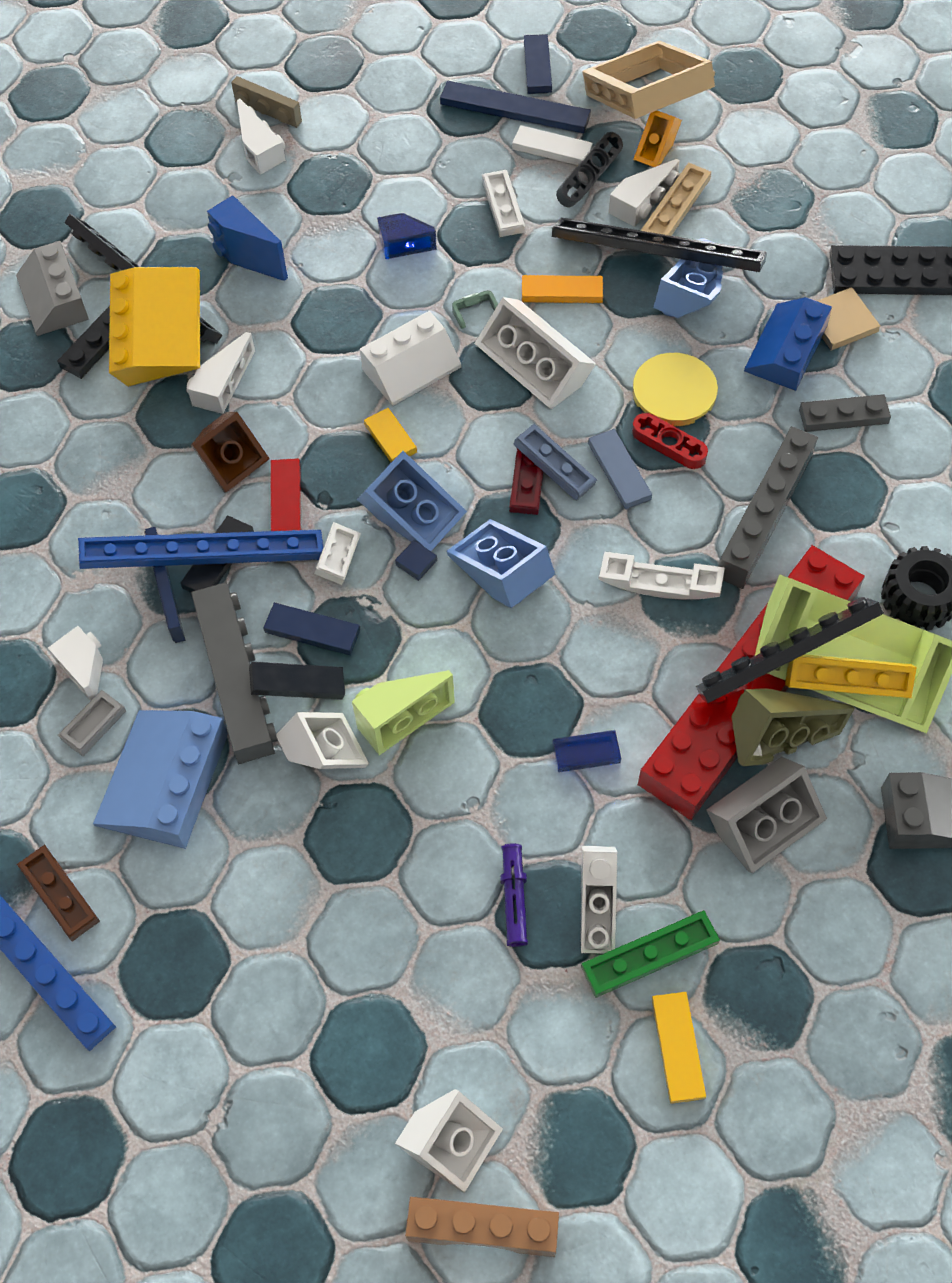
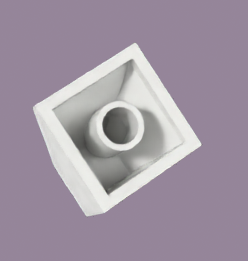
M297 712L276 734L282 750L290 762L318 769L366 768L369 765L343 713Z
M454 1089L415 1111L395 1144L418 1163L465 1193L503 1128L460 1091Z

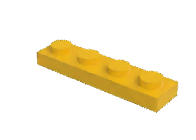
M802 655L788 662L785 685L789 688L912 698L917 667L912 664Z

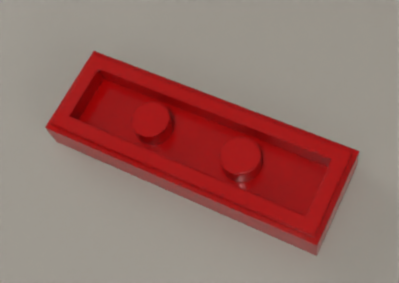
M300 459L271 460V531L301 530Z

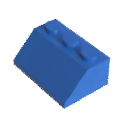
M807 297L777 303L744 368V372L796 391L828 326L832 306Z

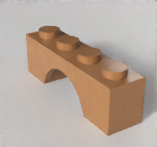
M410 1196L405 1236L409 1242L436 1245L462 1244L505 1249L519 1254L555 1257L559 1212Z

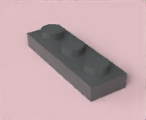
M885 394L801 402L799 407L805 432L889 424L891 419Z

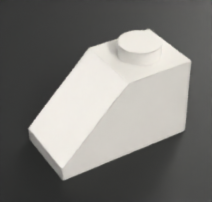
M77 626L49 646L48 650L55 662L91 701L98 693L103 658L98 648L101 647V644L91 632L85 634Z

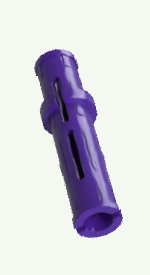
M510 843L501 846L503 874L500 875V883L504 885L506 943L509 947H522L528 945L524 894L527 874L523 872L522 845ZM513 866H514V876H515V889H513V879H512V867H513ZM514 900H516L517 924H515Z

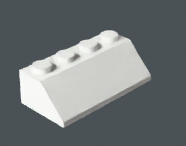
M503 297L474 343L550 409L556 407L581 388L596 365L595 362L523 302Z

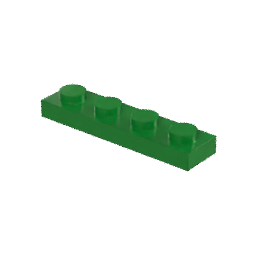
M705 910L583 962L581 963V968L595 998L711 948L719 944L720 939Z

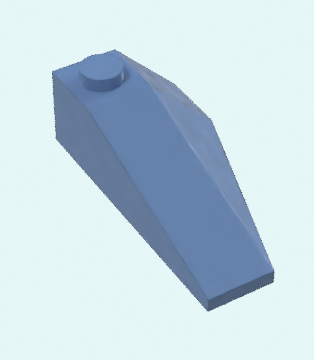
M700 238V241L711 242L704 238ZM680 259L661 279L653 308L662 311L666 316L680 318L710 305L720 294L723 266Z

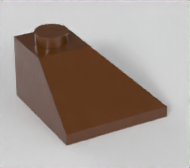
M225 412L205 427L191 444L224 493L228 492L270 459L238 412Z

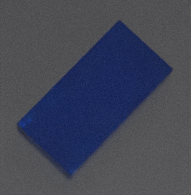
M615 730L553 739L558 772L621 763V754Z

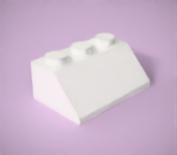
M430 311L360 348L362 370L392 406L462 367L446 329Z

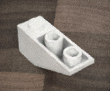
M238 99L237 105L246 160L261 175L286 161L284 154L285 143L280 135H275L271 131L265 120L262 121L256 115L251 106H247L241 99Z
M675 159L625 178L610 194L609 214L635 227L641 219H645L649 215L651 208L656 203L662 201L666 191L674 184L680 175L678 172L680 160Z
M582 846L581 953L604 954L615 949L617 850L615 847Z

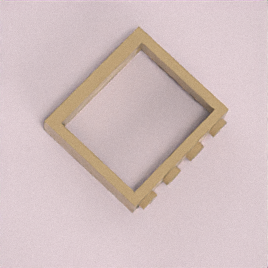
M660 40L582 71L587 96L634 119L715 87V71H713L712 61ZM659 69L673 74L638 89L626 84V82Z

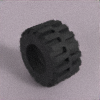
M921 546L920 550H917L915 547L909 548L907 553L902 552L898 555L897 559H894L883 582V590L881 592V599L885 600L883 606L885 610H891L890 616L892 618H899L902 622L918 628L924 627L926 631L933 630L935 625L940 628L945 625L946 621L949 622L952 619V556L950 554L943 555L940 553V549L934 548L932 551L929 550L928 546ZM911 582L927 584L937 595L920 593L911 585Z

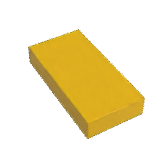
M389 408L364 419L365 427L390 462L402 451L408 456L417 453V446Z

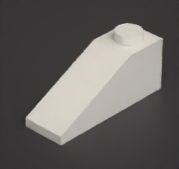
M245 332L197 369L194 377L188 380L187 393H189L192 406L221 414L224 413L255 352L251 333Z

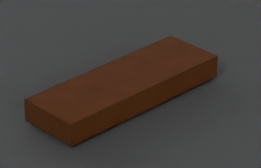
M45 844L17 864L72 942L100 922Z

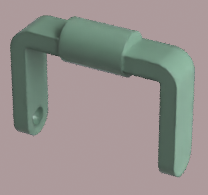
M486 290L474 293L452 303V312L461 329L466 328L459 309L489 300L495 311L498 302L491 291Z

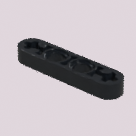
M607 132L601 137L560 185L556 196L561 205L572 207L579 202L623 148L622 139L618 134ZM611 143L612 147L608 152L603 150ZM592 156L600 159L601 167L593 163ZM578 172L586 174L588 183L580 180ZM572 187L576 188L571 197H569L567 194L569 189Z

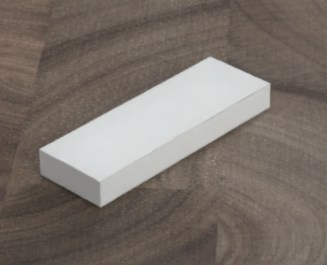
M520 125L512 142L513 150L578 165L593 147L591 142Z
M507 170L482 174V183L499 237L525 233V224Z

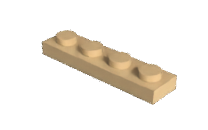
M688 162L641 231L672 236L710 181L711 171Z

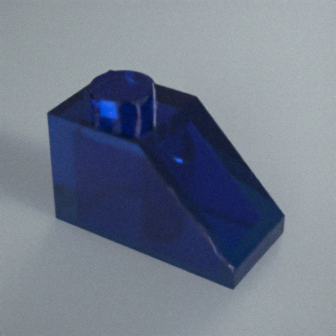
M405 213L377 218L379 238L385 260L437 250L435 227Z

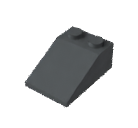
M923 772L889 773L881 786L889 849L952 848V778Z

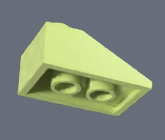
M447 670L381 682L372 688L361 690L352 701L357 729L378 755H381L455 703L453 674Z

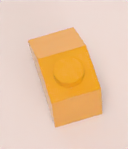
M657 110L651 112L633 160L652 167L659 166L673 146L682 120Z

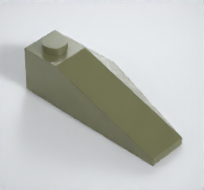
M746 689L738 699V705L732 714L738 762L742 766L764 765L773 761V755L783 751L787 755L796 752L797 746L805 742L814 745L841 734L855 708L850 704L772 689Z

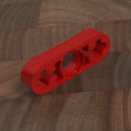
M642 413L634 418L632 434L636 440L690 469L701 468L706 463L708 448L702 441L652 414ZM646 425L650 426V428H646L645 430L640 429L641 427H646ZM670 436L675 438L677 443L675 445H666L662 442V439ZM694 452L699 453V455L696 454L694 455V457L690 456L689 454H693Z

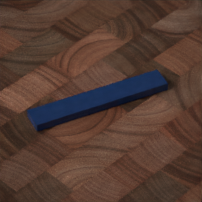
M452 81L446 82L440 96L441 105L583 134L591 116V109Z

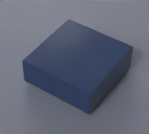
M413 540L395 559V564L419 581L437 562V555Z

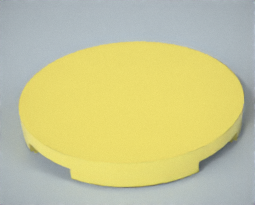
M664 353L648 359L639 367L634 377L632 390L637 407H640L645 413L652 414L672 426H685L695 423V420L712 410L717 397L718 385L713 371L698 358L683 353Z

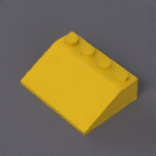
M133 267L110 274L109 373L129 387L199 369L200 270L197 267Z

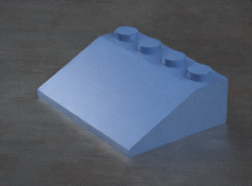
M139 710L93 825L186 849L228 736L223 719L195 711Z

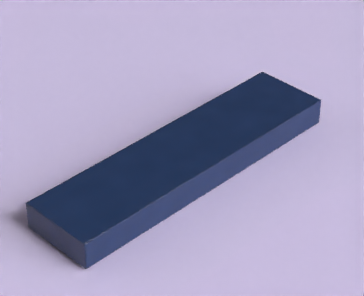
M156 527L147 528L144 531L145 535H158ZM153 566L167 627L172 640L175 643L186 641L168 567Z

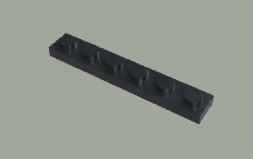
M865 597L855 599L847 604L848 609L838 614L831 612L818 619L819 623L809 629L807 627L796 629L789 634V639L779 644L778 642H772L763 646L760 649V654L750 659L748 656L737 659L731 664L732 668L722 673L716 671L702 678L703 683L697 685L696 688L700 697L707 703H710L881 616L884 612L877 601L869 598L866 599Z

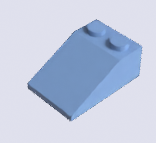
M404 451L357 498L378 520L409 541L415 540L430 551L436 547L467 512Z
M491 519L446 551L448 556L493 599L510 608L520 603L525 597L555 575L545 545Z

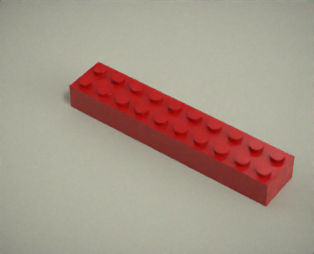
M811 545L788 578L851 602L857 596L865 576ZM767 604L716 671L722 673L732 668L731 664L737 659L746 656L750 659L755 656ZM765 674L710 703H707L698 694L641 768L637 785L692 821L738 758L732 723V714L738 705V699L746 689H772L786 692L789 688L785 685L786 680Z

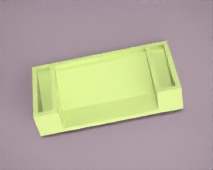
M779 574L767 604L755 656L761 653L760 649L763 646L772 642H778L779 644L789 639V634L794 630L802 627L809 629L819 623L818 619L831 612L838 614L848 609L847 604L850 601ZM884 614L804 654L912 664L916 666L912 698L823 690L812 691L926 734L952 675V640ZM788 663L767 674L786 680Z

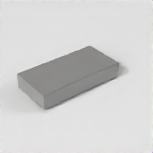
M101 690L58 736L81 756H84L126 712V709L122 704Z

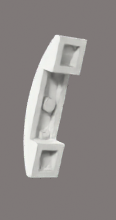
M604 552L599 580L620 589L654 597L690 600L720 597L725 567L694 563L692 570L634 562V555Z

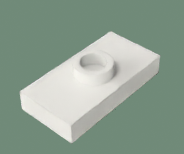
M333 522L314 574L342 585L361 533Z

